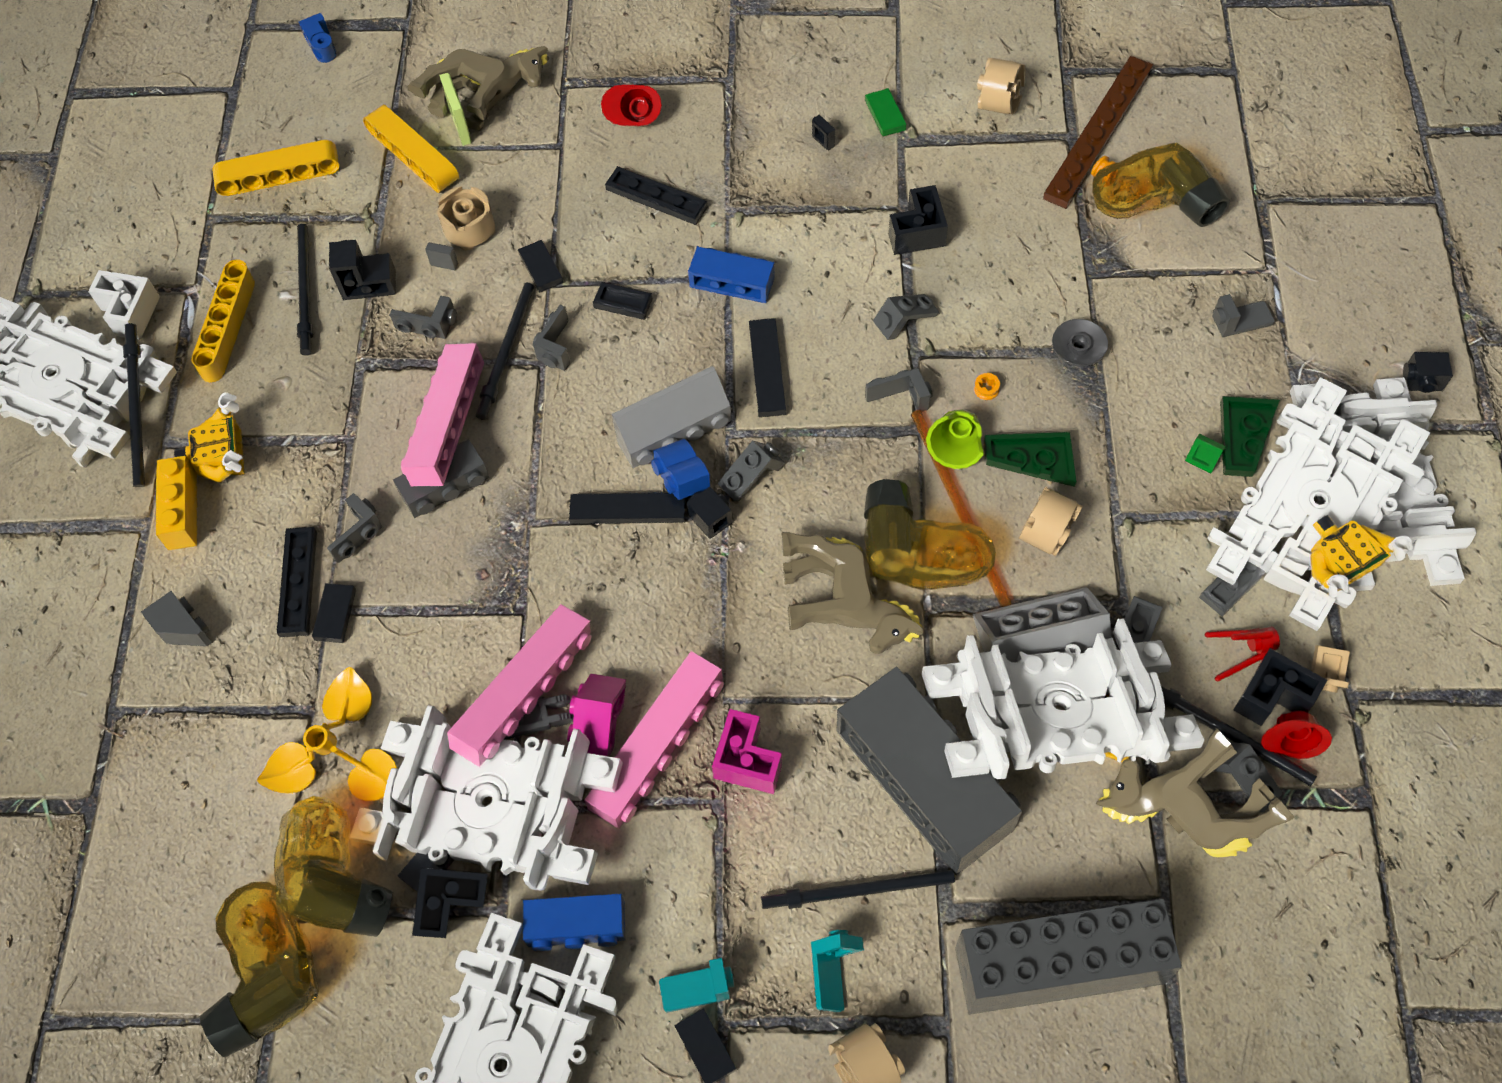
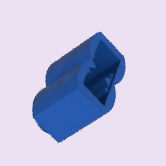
M686 439L653 450L654 459L651 460L653 471L657 476L661 475L668 493H673L678 500L691 496L698 491H704L710 486V474L705 464L696 456L692 446Z

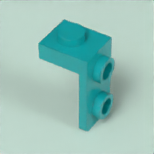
M834 930L829 932V937L811 942L817 1009L841 1012L844 1011L840 957L864 951L863 937L849 935L848 930Z
M722 958L709 960L710 968L661 978L659 985L664 1011L669 1013L729 1000L728 988L734 987L731 966L724 968Z

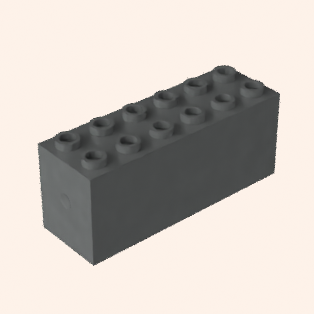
M896 666L837 709L836 732L946 865L953 870L955 876H957L1015 830L1022 813L1021 805L1011 792L1006 793L998 784L999 779L992 776L991 770H989V774L952 778L944 750L946 743L962 742L957 736V730L949 720H943L936 712L935 704L928 696L925 695L923 697L919 693L914 679L906 672L903 674Z
M1164 899L963 929L955 947L968 1015L1164 985L1182 968Z

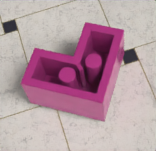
M590 674L585 683L580 684L578 694L576 696L573 695L570 702L569 712L574 714L573 724H570L568 729V742L570 741L573 729H580L590 741L587 753L610 756L615 745L617 718L624 708L626 679Z
M729 709L712 764L713 777L724 782L774 794L782 768V753L756 747L761 730L760 716Z

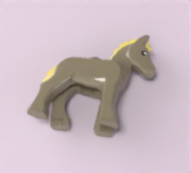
M541 46L531 48L530 50H519L516 54H511L509 58L503 61L492 58L489 55H482L466 49H458L448 54L439 63L429 65L424 73L409 83L407 86L408 91L417 97L425 99L429 95V90L436 84L435 92L430 98L431 103L428 106V110L431 114L443 118L447 113V100L439 75L444 73L450 74L455 90L466 87L475 92L470 103L466 106L468 112L465 115L468 128L480 131L484 125L483 120H485L487 112L509 93L519 79L523 78L530 87L534 88L541 84L542 68L549 60V56L546 54L548 48Z
M781 532L783 556H793L796 553L810 554L805 558L783 563L785 585L794 584L798 578L813 572H820L833 577L832 600L788 606L789 630L799 629L806 623L811 622L822 624L835 623L852 628L876 629V632L869 640V648L875 654L883 653L889 647L900 644L903 641L910 643L913 638L922 640L921 635L924 634V630L919 623V617L913 615L914 611L910 610L909 606L899 605L898 601L874 598L873 594L877 592L875 576H870L867 557L859 545L845 538L840 540L836 537L824 538L819 534L807 536Z
M1217 728L1209 736L1204 750L1184 767L1164 772L1144 784L1140 780V765L1137 761H1131V758L1124 760L1111 788L1103 789L1104 796L1100 797L1096 802L1097 805L1103 807L1102 811L1107 813L1113 820L1119 819L1120 822H1127L1128 824L1137 820L1143 822L1149 817H1154L1159 811L1166 809L1171 814L1167 821L1178 834L1185 831L1197 845L1201 846L1213 857L1237 856V851L1247 852L1248 848L1253 846L1248 838L1256 839L1266 830L1295 818L1260 778L1252 784L1251 795L1241 809L1229 814L1218 813L1200 781L1237 752ZM1270 802L1268 809L1258 815L1259 811Z

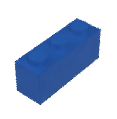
M697 246L688 270L690 288L766 304L775 279L774 262L767 261L766 259H756L742 256L738 253H727L713 248Z
M622 894L523 900V940L534 951H548L552 949V945H565L567 949H580L585 943L597 942L598 946L601 947L616 946L618 944L617 941H626L625 901Z

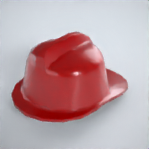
M645 85L613 86L605 92L601 101L602 113L606 119L613 124L621 126L649 125L657 119L662 107L661 98L657 91Z
M1293 711L1281 714L1277 718V725L1266 731L1262 736L1261 744L1264 749L1270 752L1296 759H1308L1326 751L1331 745L1332 736L1330 731L1320 725L1316 717L1309 712Z

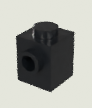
M1414 352L1408 363H1405L1403 366V377L1407 380L1408 390L1421 391L1423 393L1443 391L1453 377L1449 353Z
M710 486L704 491H698L693 494L687 502L689 517L709 539L732 524V513L727 499L721 493L716 494Z

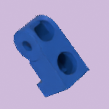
M318 13L298 21L304 38L316 59L322 63L334 60L337 53L323 15Z

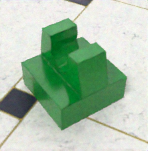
M1199 433L1185 461L1211 474L1226 446Z

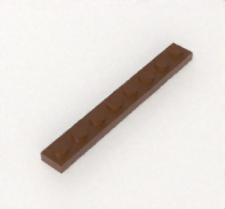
M1133 56L1129 57L1045 190L1043 200L1067 209L1152 72L1153 64Z

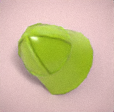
M965 410L949 411L942 418L936 420L928 430L926 437L928 451L934 460L945 467L952 469L968 468L976 464L983 456L981 443L982 428L974 413Z

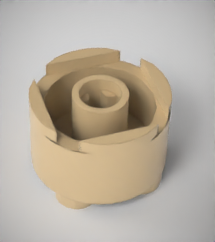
M989 57L986 62L985 75L980 74L977 83V89L981 90L978 99V109L1003 114H1015L1022 95H1019L1020 87H1024L1025 65L1019 62Z
M461 186L450 189L442 195L438 202L437 214L443 233L450 243L467 251L482 244L494 234V218L489 200L482 190L476 187L462 189Z
M1045 486L1018 539L1056 556L1071 531L1070 527L1077 519L1083 506Z
M876 1023L871 1026L863 1024L828 1046L830 1056L836 1053L839 1060L834 1067L842 1083H901L900 1075L905 1073L904 1066L896 1054L891 1055L884 1044L886 1042L885 1035Z

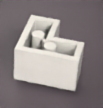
M98 270L88 291L102 311H106L103 318L115 336L125 337V324L133 323L137 325L138 340H141L160 298L149 278Z

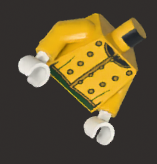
M223 393L218 400L219 407L215 413L199 426L189 430V446L174 449V456H186L199 476L216 482H222L230 475L245 474L242 431L233 415H231V412L236 413L239 411V404L234 402L237 399L235 395Z
M1326 515L1313 524V527L1322 538L1311 549V575L1325 588L1329 589V596L1331 598H1335L1338 591L1344 590L1345 593H1348L1350 584L1382 566L1391 556V552H1394L1397 560L1406 558L1403 549L1414 551L1412 540L1407 536L1391 537L1367 526L1359 525L1353 520L1338 528L1330 516Z

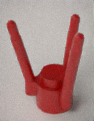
M1272 626L1261 629L1205 633L1206 638L1231 637L1234 641L1247 640L1249 649L1252 652H1257V655L1215 676L1214 679L1217 682L1262 660L1270 648L1278 650L1280 647L1278 632Z

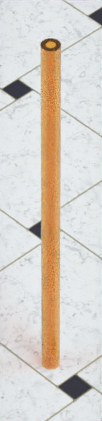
M916 410L911 413V417L928 451L926 437L929 427L921 410ZM929 453L1000 606L1013 605L948 467L938 463Z

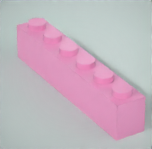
M476 343L445 344L442 355L438 358V366L435 375L431 378L428 394L424 397V405L421 414L417 417L416 428L413 436L409 439L407 453L401 461L402 473L406 475L411 486H444L484 366L483 358Z
M560 604L447 732L449 748L479 767L487 758H493L506 736H511L516 731L521 718L534 710L538 698L544 692L547 693L552 689L556 677L561 671L568 670L579 650L583 651L589 645L592 637L590 635V621Z
M692 651L689 653L615 756V758H620L623 762L615 793L592 789L584 800L588 810L618 829L623 822L628 823L637 810L635 806L642 796H648L655 784L653 780L659 771L664 772L671 763V754L677 746L681 747L686 742L690 734L689 728L694 721L699 722L707 710L706 704L710 698H716L721 692L724 685L722 669Z

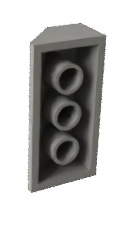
M713 366L612 414L618 445L632 468L649 464L654 459L653 450L682 439H686L688 442L698 440L703 434L713 429H720L732 421L729 401Z
M1087 587L973 614L983 651L990 652L992 645H998L1001 655L1005 653L1007 660L1015 663L1018 662L1017 659L1020 651L1027 655L1064 652L1068 644H1075L1081 649L1080 653H1082L1087 648H1093L1097 633H1103L1105 639L1111 638L1110 613Z

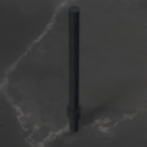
M298 224L299 323L297 324V337L300 338V354L308 356L311 354V338L313 337V325L310 323L308 226L306 224Z
M524 283L487 385H484L479 396L481 401L475 414L478 419L485 420L491 404L496 401L499 393L497 387L534 290V285L531 283Z
M128 323L125 324L126 344L123 345V357L127 361L133 487H144L138 359L141 358V346L137 344V325Z
M1161 686L1164 704L1168 708L1173 710L1175 707L1187 715L1193 714L1195 720L1212 730L1217 728L1229 740L1250 744L1258 757L1311 787L1317 776L1278 753L1264 749L1261 743L1181 697L1182 694L1173 688L1168 690Z
M953 870L803 891H800L799 888L786 889V893L761 896L762 909L788 906V909L801 908L802 904L950 884L955 883Z

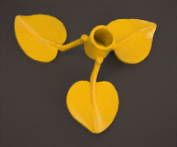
M352 667L346 668L336 677L323 699L322 709L324 716L336 722L309 727L303 736L305 746L289 742L278 747L269 758L263 772L257 778L258 783L279 793L293 794L301 792L311 785L316 776V770L310 763L315 759L314 752L320 755H328L333 752L356 766L348 776L349 790L356 798L363 801H377L384 798L391 768L398 769L393 758L382 750L369 749L363 754L361 760L358 761L336 747L337 738L330 731L331 729L343 726L346 719L352 722L362 719L371 708V690Z

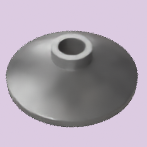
M1072 319L1057 327L1053 334L1052 346L1054 352L1062 361L1073 366L1084 367L1093 365L1104 357L1108 348V339L1103 329L1097 324L1085 319Z

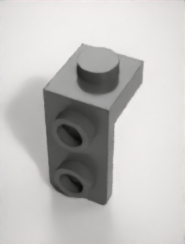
M925 294L888 297L873 322L886 339L891 340L897 337L908 319L936 317L939 311L934 306L932 299Z
M1230 294L1219 297L1212 315L1222 338L1272 326L1274 323V318L1265 301L1236 307Z
M440 296L432 317L394 309L391 310L389 315L394 327L401 332H413L423 334L428 338L437 337L445 339L450 326L456 322L457 311L454 309L450 297Z
M559 305L557 310L549 315L546 326L541 332L536 334L533 340V347L537 360L542 361L550 368L556 367L565 371L570 364L567 348L554 343L569 321L566 307L563 305Z
M919 368L902 370L896 375L885 378H875L865 386V399L867 402L909 391L918 412L929 409V401L933 397L930 383L928 381L924 382Z
M752 440L719 480L718 485L734 501H740L766 468L779 471L785 462L778 456L780 451L769 442L763 444Z
M355 493L350 495L345 501L352 514L359 521L327 547L337 563L352 556L360 545L366 540L372 539L378 533V530L382 528L375 514L377 510L366 498L361 500Z
M1230 742L1237 753L1214 771L1232 774L1247 798L1251 795L1252 784L1258 778L1279 798L1282 795V791L1251 745ZM1270 802L1267 805H1265L1259 812H1265L1268 809Z

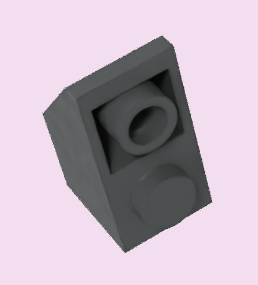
M170 591L141 611L154 631L166 644L209 646L212 643L206 635L210 629L199 616L194 619L190 615L194 609L184 596L178 599Z

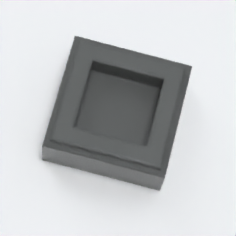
M428 242L425 251L430 265L455 271L458 261L453 247Z

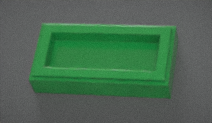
M889 88L865 95V102L882 137L906 130L907 124Z

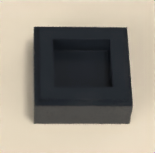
M819 114L812 119V137L826 150L829 151L834 148L836 129Z

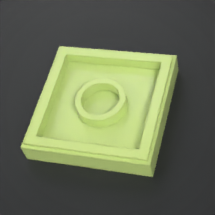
M448 73L441 74L439 76L462 146L471 144V137L463 108L451 76Z

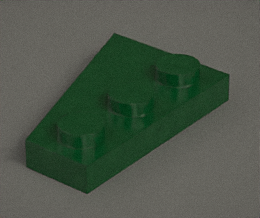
M1222 396L1220 401L1222 445L1226 446L1222 453L1223 475L1253 477L1280 400Z
M1070 432L984 435L983 441L987 466L1075 487L1077 481Z

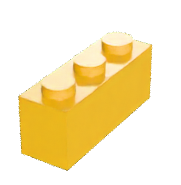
M186 456L157 460L156 536L168 550L197 546V472Z

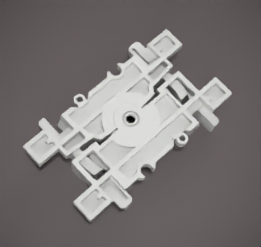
M0 297L1 416L3 418L12 416L34 425V429L41 436H48L53 430L70 448L77 447L72 457L84 468L87 467L97 452L115 459L130 438L126 431L116 427L122 419L127 422L129 421L127 361L123 357V346L119 345L115 338H112L110 343L103 345L107 341L103 333L94 335L74 327L66 316H59L53 321L39 303L33 302L24 310L21 305ZM146 344L140 345L141 358L138 359L140 402L143 399L146 388L163 393L177 373L174 366L158 360L154 348ZM56 371L54 376L49 377L51 373Z
M1321 377L1302 408L1289 403L1283 409L1277 423L1289 430L1286 435L1278 437L1275 443L1280 445L1284 452L1276 453L1270 450L1268 454L1270 463L1255 486L1256 489L1248 487L1243 491L1241 500L1246 505L1243 506L1229 530V533L1242 540L1240 542L1213 527L1207 539L1220 547L1206 571L1234 585L1247 561L1258 566L1267 573L1264 577L1265 581L1300 595L1289 616L1315 631H1318L1333 604L1336 603L1343 608H1347L1353 602L1356 590L1349 586L1348 593L1340 590L1337 592V597L1331 598L1329 596V589L1320 584L1312 575L1308 582L1301 578L1306 570H1311V549L1322 538L1313 527V524L1322 517L1329 515L1338 528L1353 520L1359 525L1376 530L1383 515H1391L1398 506L1397 501L1391 497L1396 494L1402 482L1408 486L1415 487L1424 474L1423 469L1412 463L1430 432L1404 419L1399 422L1389 441L1355 424L1349 433L1342 431L1346 420L1334 413L1347 390ZM1314 497H1323L1325 503L1322 505L1315 503ZM1303 526L1297 539L1291 538L1298 528ZM1282 537H1289L1279 553L1273 551Z
M1404 377L1376 379L1373 388L1377 399H1370L1369 393L1345 395L1334 414L1346 420L1342 431L1349 433L1355 424L1389 441L1402 419L1424 429L1437 407L1436 400L1411 401ZM1316 384L1293 385L1290 390L1293 404L1302 408ZM1427 440L1422 446V450H1424L1429 444ZM1419 452L1412 464L1423 469L1424 474L1415 487L1408 486L1402 482L1396 494L1391 497L1397 501L1398 506L1391 515H1383L1376 531L1394 538L1407 536L1412 540L1414 551L1403 550L1405 555L1406 553L1408 554L1410 560L1423 559L1430 586L1461 584L1465 578L1456 549L1468 548L1477 532L1474 527L1447 529L1448 527H1455L1452 514L1455 512L1454 506H1447L1449 501L1445 495L1436 494L1434 496L1437 485L1430 465L1433 456H1425ZM1317 496L1318 501L1316 503L1319 505L1324 504V498ZM1391 552V556L1385 562L1401 560H1397L1394 556V552ZM1372 572L1349 586L1356 591L1372 590L1375 586Z
M1117 619L1113 631L1120 650H1117L1113 638L1105 639L1103 633H1097L1093 648H1087L1084 653H1080L1081 649L1079 646L1068 644L1064 652L1027 655L1020 651L1017 659L1018 662L1015 663L1007 660L1005 653L1001 655L998 645H992L990 652L979 653L974 636L967 635L965 648L959 650L957 654L959 663L923 666L922 669L923 681L930 699L960 696L963 707H967L965 715L973 740L946 743L944 752L952 778L989 774V770H991L994 778L1006 779L1009 769V759L1006 752H1010L1015 770L1030 769L1035 763L1039 762L1040 770L1045 773L1053 772L1057 762L1063 765L1095 761L1103 765L1106 752L1113 753L1119 763L1124 757L1145 755L1146 752L1152 762H1166L1170 758V751L1201 748L1204 738L1193 714L1165 717L1164 696L1157 673L1169 672L1171 667L1170 659L1161 640L1134 643L1124 619ZM1110 693L1109 697L1104 698L1105 694ZM1060 705L1065 710H1058L1054 706Z
M427 706L421 726L390 721L381 750L390 755L402 756L404 760L399 769L391 768L384 793L383 812L366 808L359 809L350 834V838L353 841L374 845L373 853L379 859L387 861L396 832L399 831L395 843L414 853H428L429 859L436 865L444 864L448 858L447 853H449L450 857L454 860L482 865L488 872H491V867L496 861H502L503 864L500 870L504 875H508L513 871L525 873L523 878L525 884L534 890H544L549 876L569 882L590 884L598 853L593 849L569 845L579 811L571 800L581 801L585 788L615 793L623 765L620 758L587 753L590 744L589 739L580 729L574 728L565 757H563L565 745L553 744L548 739H544L541 744L536 737H529L524 743L525 748H522L517 741L503 739L495 756L491 759L487 758L479 767L449 748L447 732L452 727L447 723V718L435 706ZM435 779L441 780L442 786L447 791H441L442 786ZM491 796V804L483 806V799ZM401 809L410 810L411 813L401 812Z
M491 913L476 948L477 954L468 950H462L458 955L455 967L459 972L466 975L459 992L451 996L450 1000L453 1003H458L460 1010L455 1017L442 1016L445 1026L431 1057L434 1068L432 1071L426 1067L420 1068L415 1075L416 1082L569 1083L573 1073L569 1065L572 1061L574 1064L580 1065L587 1059L586 1050L581 1045H577V1043L585 1040L586 1036L591 1037V1029L596 1018L581 1012V1010L584 1011L586 1005L614 1016L617 1014L616 1000L611 996L602 994L615 961V955L583 944L571 976L534 963L531 964L528 973L523 972L525 962L512 956L522 932L523 924ZM540 996H545L557 1005L559 999H562L559 1008L555 1007L552 1003H550L549 1001ZM516 1008H518L521 1011L517 1024L516 1020L518 1015L516 1014ZM577 1052H581L579 1058H575ZM500 1059L507 1061V1068L503 1072H497L495 1069V1064ZM428 1074V1078L423 1081V1076Z

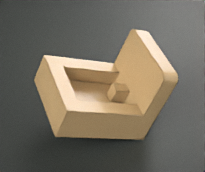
M1315 645L1311 671L1327 679L1322 690L1337 693L1338 687L1348 688L1349 682H1345L1350 651Z

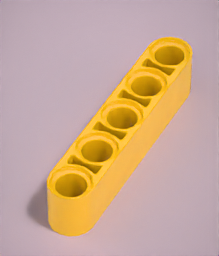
M381 105L363 118L364 125L368 131L437 193H440L459 179L458 171L453 164L386 105Z
M320 140L220 161L212 168L215 191L223 196H231L333 174L339 169L336 145L329 140Z
M239 259L229 261L223 268L191 358L201 378L209 383L220 380L225 373L255 287L254 278L246 263Z

